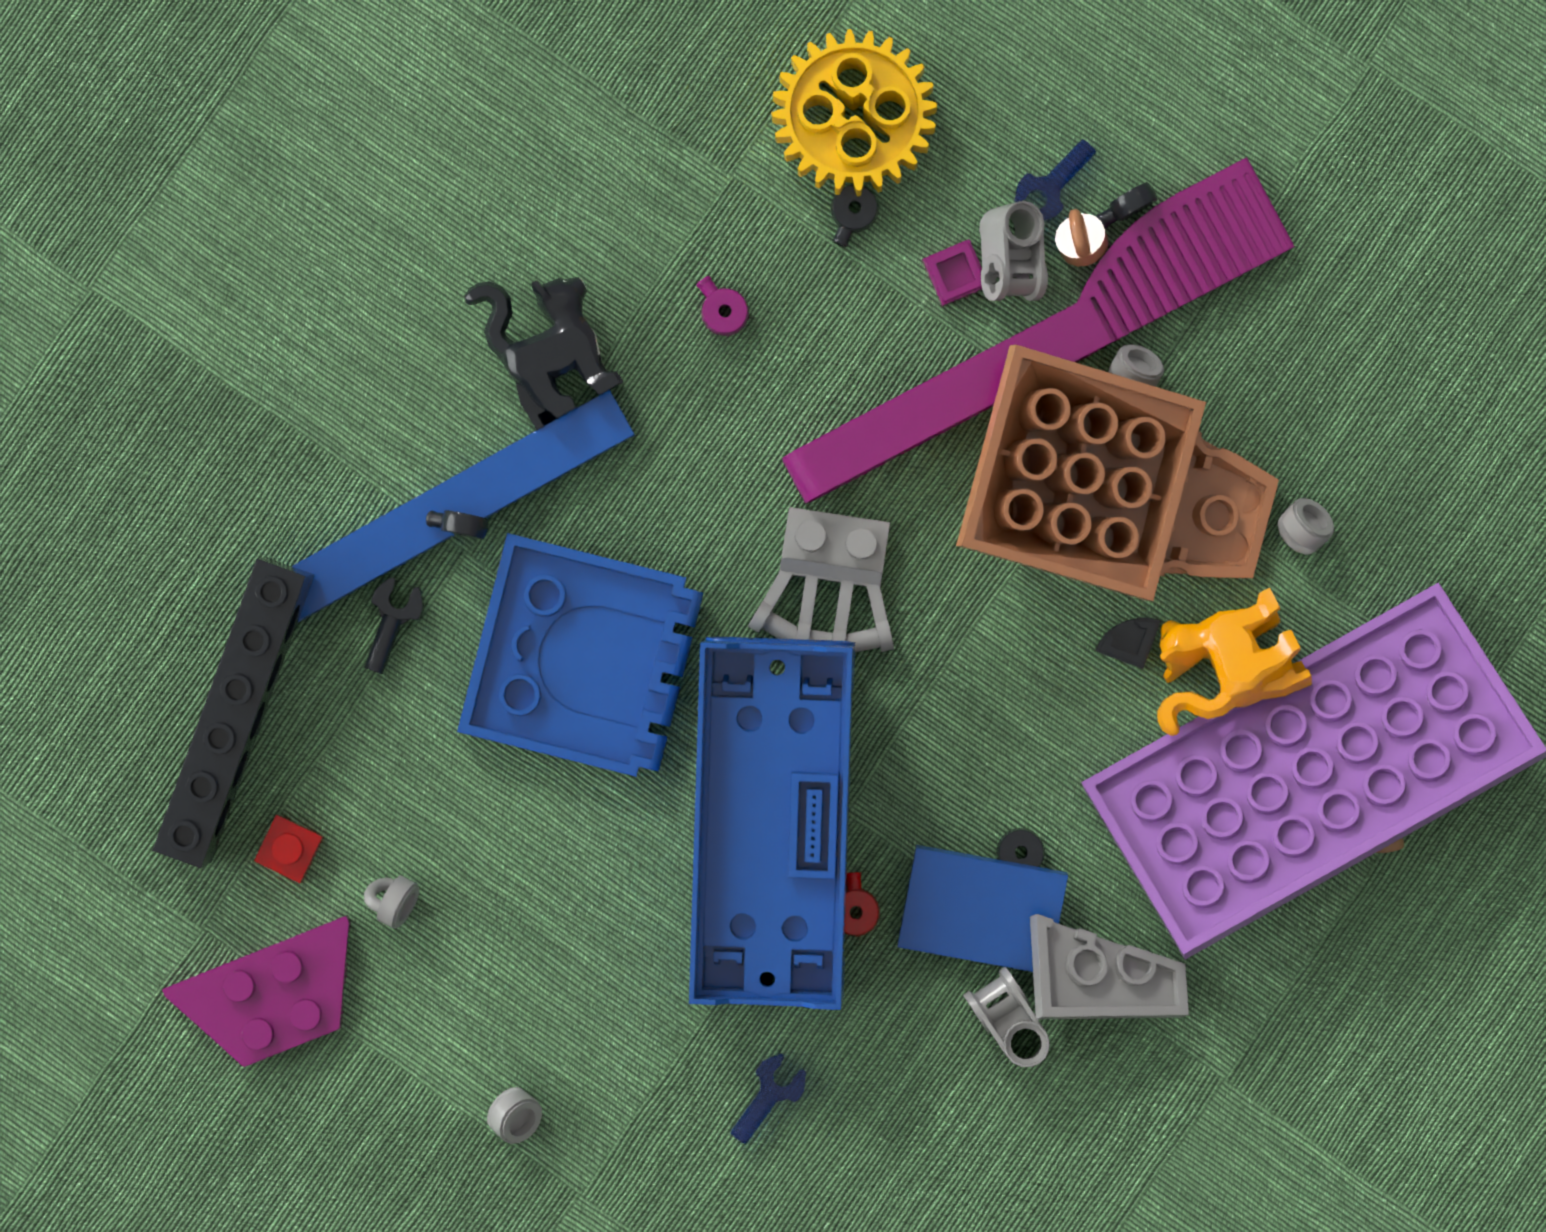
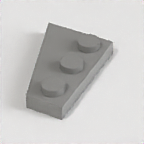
M1039 914L1030 916L1036 1020L1182 1018L1189 1015L1186 965L1184 963L1131 945L1123 946L1099 938L1095 933L1055 923L1053 919Z

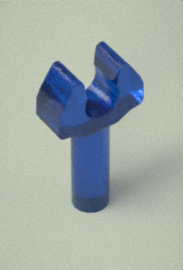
M1081 139L1047 176L1035 177L1027 173L1018 183L1013 203L1025 201L1031 193H1041L1046 200L1045 206L1040 209L1044 223L1055 219L1064 208L1060 202V190L1096 154L1095 149L1087 141Z
M778 1053L764 1059L756 1068V1075L760 1078L761 1090L730 1131L731 1135L745 1145L778 1101L789 1099L797 1102L804 1092L806 1077L804 1068H801L787 1085H779L774 1081L773 1074L784 1059L783 1053Z

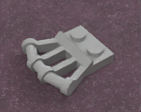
M789 507L779 574L754 614L748 628L757 633L762 629L777 639L855 642V653L879 647L881 652L894 650L880 589L890 522ZM792 576L805 577L798 626L772 612ZM818 580L841 583L833 633L811 629ZM853 585L864 586L867 588L875 628L846 634Z

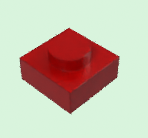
M278 814L275 816L254 861L298 883H302L324 836Z

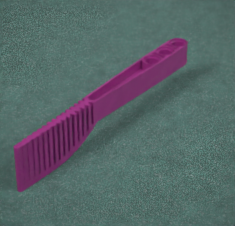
M1246 157L1178 192L1153 207L1135 221L1113 243L1098 262L1074 305L784 456L782 461L804 503H810L993 407L1010 345L1023 346L1077 363L1123 337L1134 333L1136 330L1293 249L1295 246Z

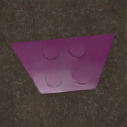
M346 915L163 988L164 996L243 1067L342 1028L344 984L346 983L348 934L351 927L350 918Z

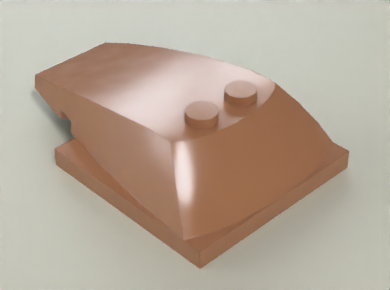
M1010 345L956 546L1142 600L1153 601L1159 578L1164 576L1165 573L1186 574L1198 577L1253 578L1279 479L1236 453L1225 448H1217L1202 439V433L1199 431L1206 405L1205 401L1023 346Z

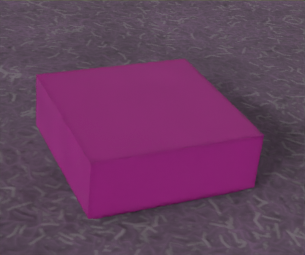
M970 239L922 259L941 307L982 291V267Z

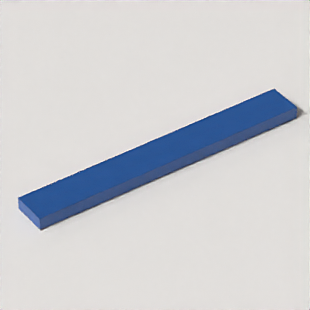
M606 391L293 565L292 567L314 574L298 623L456 535L441 531L440 528L428 527L426 516L429 511L433 510L444 513L445 510L488 518L634 437L635 434L611 391Z

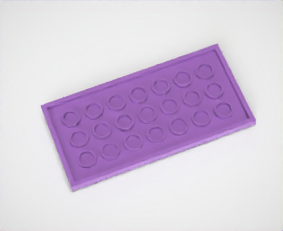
M1439 583L1299 660L1309 670L1312 677V685L1284 697L1263 699L1247 707L1233 708L1224 716L1211 719L1199 716L1179 727L1180 732L1178 735L1170 736L1167 734L1081 782L1084 791L1184 959L1193 956L1546 758L1545 745Z

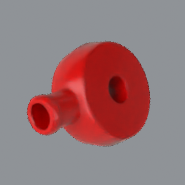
M861 872L847 873L845 934L854 937L863 936L871 932L880 918L878 901L870 892L862 889ZM858 906L861 908L862 914L859 918L850 916V909L852 907Z

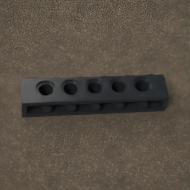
M268 557L256 559L152 851L198 868H203L212 863L314 574Z

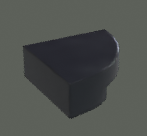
M1135 618L1121 622L1103 635L1094 652L1144 669L1161 621L1152 618Z

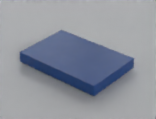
M916 845L897 947L1033 972L1030 916L1039 914L1051 918L1053 922L1059 924L1068 873Z

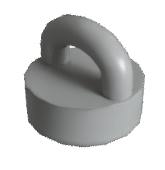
M1132 344L1119 348L1108 372L1156 387L1163 376L1164 367L1158 356L1151 350Z
M1306 498L1295 500L1281 515L1277 525L1284 542L1294 551L1304 555L1316 552L1334 533V524L1326 509L1319 503Z
M399 875L396 879L380 878L367 886L364 892V902L367 907L377 912V921L396 929L407 920L419 896L418 883L403 875ZM387 890L382 900L376 897L379 892Z
M511 1087L503 1091L493 1101L488 1110L487 1124L503 1141L510 1144L520 1143L528 1139L538 1128L542 1117V1107L536 1099L523 1089Z

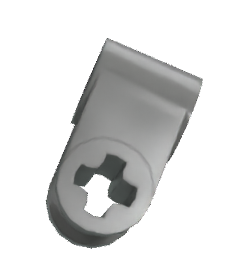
M1019 201L990 209L983 215L979 228L982 251L981 285L985 297L991 301H1001L1005 296H1023L1029 301L1040 300L1044 296L1048 285L1042 213L1038 207L1027 201ZM1009 218L1014 224V236L1009 229Z
M1004 967L999 970L1000 977L976 993L968 991L963 996L987 1033L992 1034L1009 1060L1021 1067H1033L1040 1064L1046 1058L1049 1051V1038L1039 1020H1036L1035 1014L1029 1007L1031 1004L1008 969ZM1007 992L1006 997L991 1007H986L988 1003ZM1021 1029L1034 1030L1040 1039L1038 1051L1029 1058L1016 1056L1011 1048L1013 1035Z

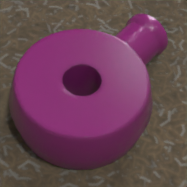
M706 276L696 284L697 288L706 297L702 304L701 316L705 326L712 333L720 336H731L745 327L749 319V306L741 293L730 288L718 289L710 276ZM721 308H730L731 314L728 317H722L719 314Z

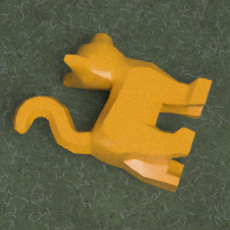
M1270 588L1260 592L1257 604L1249 608L1219 611L1198 624H1184L1169 620L1161 626L1160 649L1162 654L1160 659L1167 666L1163 675L1166 683L1174 681L1205 658L1210 660L1220 685V693L1214 699L1205 698L1192 691L1175 692L1165 698L1157 711L1158 723L1162 731L1170 736L1179 734L1180 729L1177 715L1182 710L1211 719L1224 716L1233 708L1247 707L1263 699L1284 697L1312 685L1311 674L1305 668L1302 661L1295 663L1291 661L1301 650L1292 630L1279 634L1277 644L1268 649H1260L1255 640L1263 633L1275 628L1281 622L1277 613L1280 610V606Z

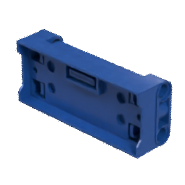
M706 637V640L700 642L689 1004H746L841 1010L844 1002V940L855 642L746 637ZM781 660L784 663L785 670L782 674L777 675L771 671L770 665L772 661ZM771 972L775 977V982L769 986L764 985L760 979L762 973Z

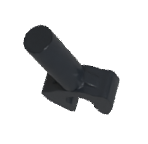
M392 577L375 590L371 599L372 604L379 608L382 619L364 668L380 674L384 672L401 625L412 619L420 620L424 611V599L422 590L419 587H414L409 596L407 606L397 609L392 605L391 596L395 591L397 580Z

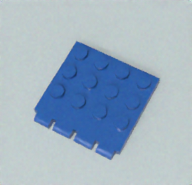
M507 533L457 732L635 777L638 775L639 767L659 772L668 737L648 732L650 723L671 726L680 690L678 686L662 683V675L667 673L683 677L692 642V637L673 633L675 623L695 628L704 593L684 588L686 577Z

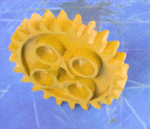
M847 29L845 42L837 44L831 33L826 34V49L821 51L815 44L809 42L807 43L809 56L807 61L796 55L791 57V65L796 72L795 75L787 72L780 73V83L788 91L773 92V102L784 108L771 112L772 123L785 125V127L775 133L776 143L781 144L791 142V145L784 151L785 161L788 162L801 158L802 160L798 166V175L803 177L814 170L816 172V188L819 189L829 178L834 180L836 195L841 194L845 183H853L856 195L861 196L864 182L870 181L879 193L882 192V177L888 175L897 184L901 182L902 176L899 168L901 164L908 169L916 170L918 161L912 151L927 154L929 143L920 135L934 134L936 124L923 117L935 114L937 112V103L922 99L933 93V83H917L924 74L923 64L908 68L907 64L911 51L907 48L896 56L892 54L893 38H887L880 47L874 46L873 31H868L863 43H856L852 30ZM847 69H857L865 75L866 79L859 86L847 87L839 81L838 77ZM821 83L828 84L839 99L826 91H822L819 85ZM892 101L898 103L904 109V113L898 119L885 120L879 116L876 109L882 103ZM844 104L853 111L859 106L863 107V120L856 115L847 120L845 118ZM818 105L829 109L832 116L826 123L818 125L807 121L804 114L809 108ZM870 127H873L883 135H887L890 140L887 143L881 142L875 137ZM858 138L866 141L870 146V150L864 156L855 158L847 155L842 147L848 140Z

